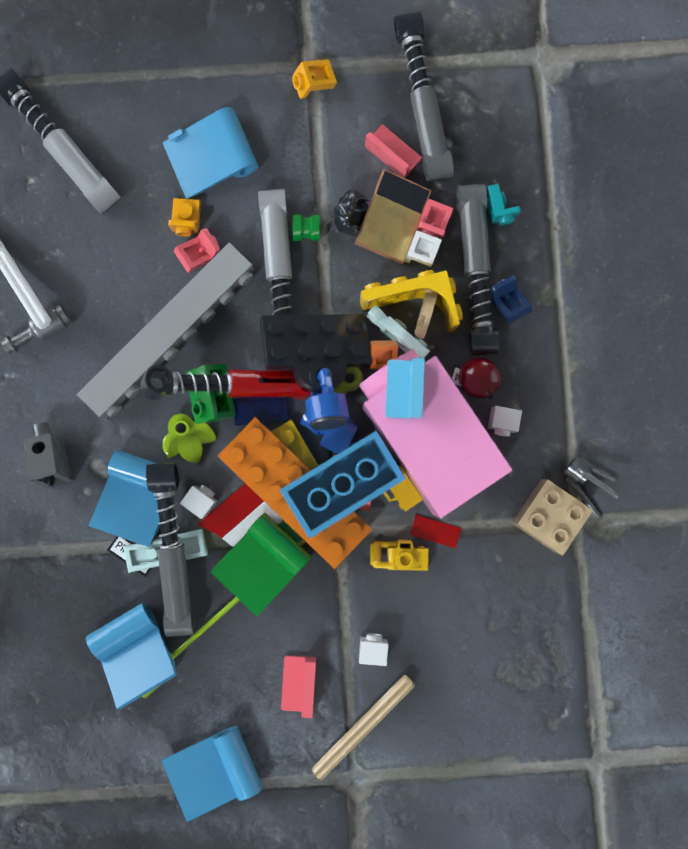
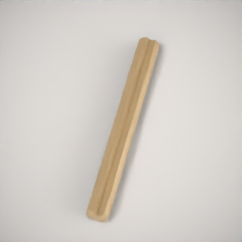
M403 675L313 766V774L319 780H323L414 688V682L408 676Z

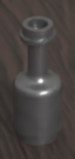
M62 304L57 306L51 305L45 309L51 319V325L45 329H39L33 320L29 318V328L12 338L6 336L1 341L3 348L8 354L17 353L19 346L34 337L45 341L68 328V324L72 322V319Z

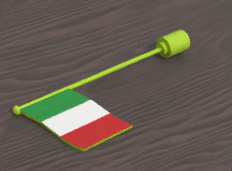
M246 483L197 525L217 534L234 547L247 533L250 526L266 512L297 543L302 546L306 542ZM235 597L172 653L173 659L240 600ZM156 687L155 689L151 690L150 692L146 693L145 695H143V696H141V697H142V698H147V697H148L152 692H154L158 687Z

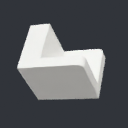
M416 230L405 262L410 263L411 260L431 267L441 239Z

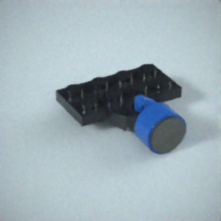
M365 314L261 315L259 321L266 370L292 369L295 381L300 388H305L311 392V397L305 401L308 426L314 430H332L346 425L349 421L346 396L341 393H334L333 390L343 382L348 367H370L373 363Z

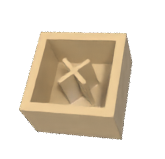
M540 479L511 523L553 552L563 556L593 510L548 479Z

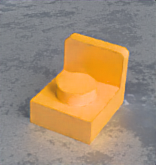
M329 59L303 61L292 76L293 86L297 90L300 99L306 98L310 91L333 89L337 84Z
M173 198L172 220L168 222L172 232L183 237H189L191 233L199 234L200 200Z

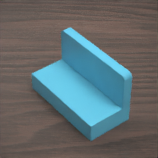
M412 358L411 361H388L385 416L387 418H422L425 358Z

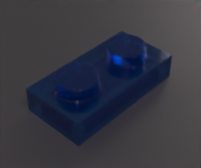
M286 397L233 399L236 413L234 417L235 426L248 425L254 417L262 424L288 421Z

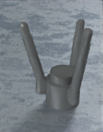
M576 456L563 471L567 475L565 481L573 487L585 505L593 510L592 513L596 519L600 521L602 516L576 482L583 484L589 479L606 493L618 499L619 494L593 476L592 471L613 482L617 478L590 464L584 458L580 459Z

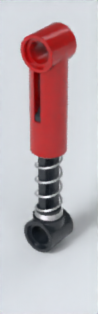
M157 365L148 369L140 385L144 396L152 400L171 396L172 394L179 393V391H182L183 394L184 391H195V394H197V391H207L208 394L210 391H220V394L226 392L228 397H294L298 400H304L311 396L309 390L301 389L295 381L293 370H228L224 375H218L216 372L212 375H205L203 372L199 375H193L191 372H188L186 375H180L178 372H172L164 366ZM150 379H160L163 383V387H154L151 384Z

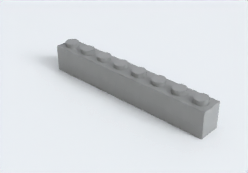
M228 243L77 396L100 418L114 417L122 409L121 404L127 398H133L140 391L141 381L148 369L161 365L165 360H171L178 353L179 350L177 348L184 341L189 342L196 335V329L203 322L206 324L215 316L216 312L214 310L221 303L223 305L227 304L235 295L233 291L239 285L244 286L252 279V272L254 271L252 264L232 244Z

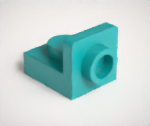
M499 184L488 186L486 189L487 211L490 223L499 222V225H507L514 222L521 212L520 206L505 209L504 207L507 205L506 196L503 191L500 192Z

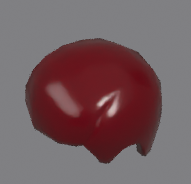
M472 358L465 361L459 369V384L470 396L482 399L494 395L501 385V373L498 367L486 358Z

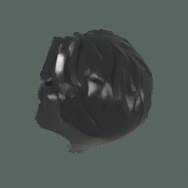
M348 190L343 197L339 198V202L334 209V224L339 232L357 236L360 233L359 230L369 206L366 201L371 202L370 198L362 195L357 190Z

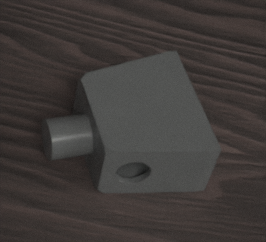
M49 423L34 424L32 426L34 437L24 441L29 481L48 489L73 482L74 478L63 440L50 432Z

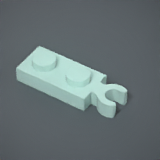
M376 305L370 309L366 317L377 325L380 331L391 341H397L398 347L405 353L414 349L419 358H425L430 352L426 348L427 344L421 338L413 337L406 331L407 327L399 319L394 320L390 316L387 317Z

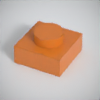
M370 341L373 362L370 369H381L387 365L389 360L397 358V341Z

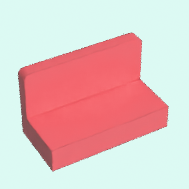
M383 124L374 134L369 132L366 135L365 147L397 175L405 179L422 159L420 155Z
M292 655L284 657L281 709L283 711L302 712L301 718L313 717L316 657Z

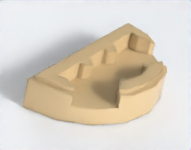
M426 289L414 333L415 337L424 339L437 297V293L432 290Z

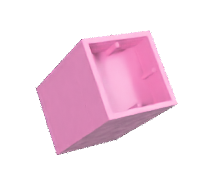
M412 349L395 360L411 361L412 358H419V356ZM436 356L424 363L422 418L420 419L387 418L385 416L387 365L359 385L368 398V401L362 407L363 412L423 498V502L432 515L439 518L444 517L512 471Z

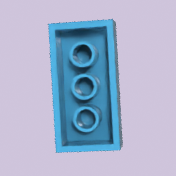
M377 431L280 489V492L310 539L406 478Z

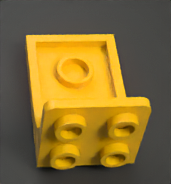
M433 270L419 273L417 278L407 279V276L392 279L391 284L381 286V283L377 282L366 285L365 290H361L360 304L362 311L369 310L374 305L382 307L412 299H424L426 289L432 290L437 293L435 305L438 306L444 316L448 333L454 332L459 326V320H462L461 307L459 304H455L453 294L456 293L455 282L453 278L448 277L447 271L434 273Z

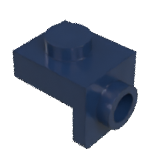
M514 275L500 280L491 288L493 303L509 324L532 312V305L519 290L517 279Z

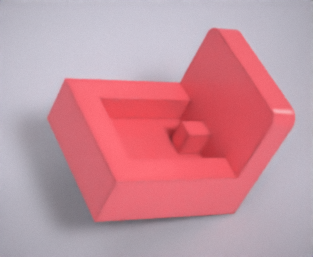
M428 199L417 231L442 239L453 208Z
M207 228L202 229L198 237L180 244L174 249V253L187 273L207 265L220 251L217 239L209 233Z

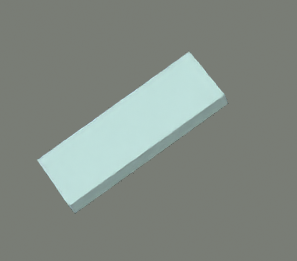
M203 529L178 534L181 538L180 543H183L185 546L186 560L209 555ZM162 538L153 539L150 548L138 543L123 546L128 573L159 566L157 547L162 544Z

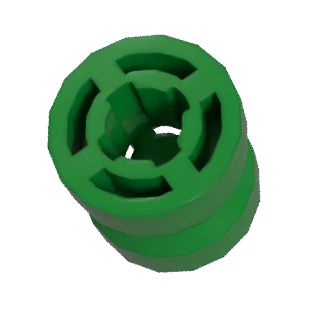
M293 214V241H302L304 238H309L311 241H320V215L304 217L302 214Z

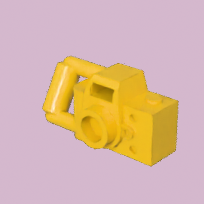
M398 466L406 479L390 488L394 495L393 498L390 499L386 492L383 494L389 502L397 500L401 510L403 509L406 512L421 502L423 498L401 466Z
M398 539L397 542L374 541L370 545V564L374 568H385L388 570L428 571V548H424V546L414 547L412 541L407 539ZM400 543H409V547H400ZM381 548H387V562H381Z

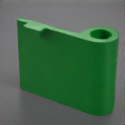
M265 512L250 526L242 539L210 572L257 617L309 562L312 556Z

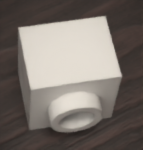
M500 406L491 407L488 428L494 429L495 435L510 437V433L519 431L522 411Z
M201 485V487L192 486L180 504L200 519H205L218 501L213 498L215 493L212 490Z
M367 633L366 637H360L359 664L387 666L388 641L387 639H382L383 635Z

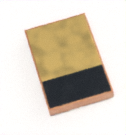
M384 169L381 172L371 198L372 201L368 206L359 230L360 233L357 235L354 244L402 265L405 262L431 190Z

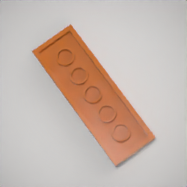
M256 417L218 455L237 476L334 569L372 531L353 511L309 539L281 494L280 489L311 470Z

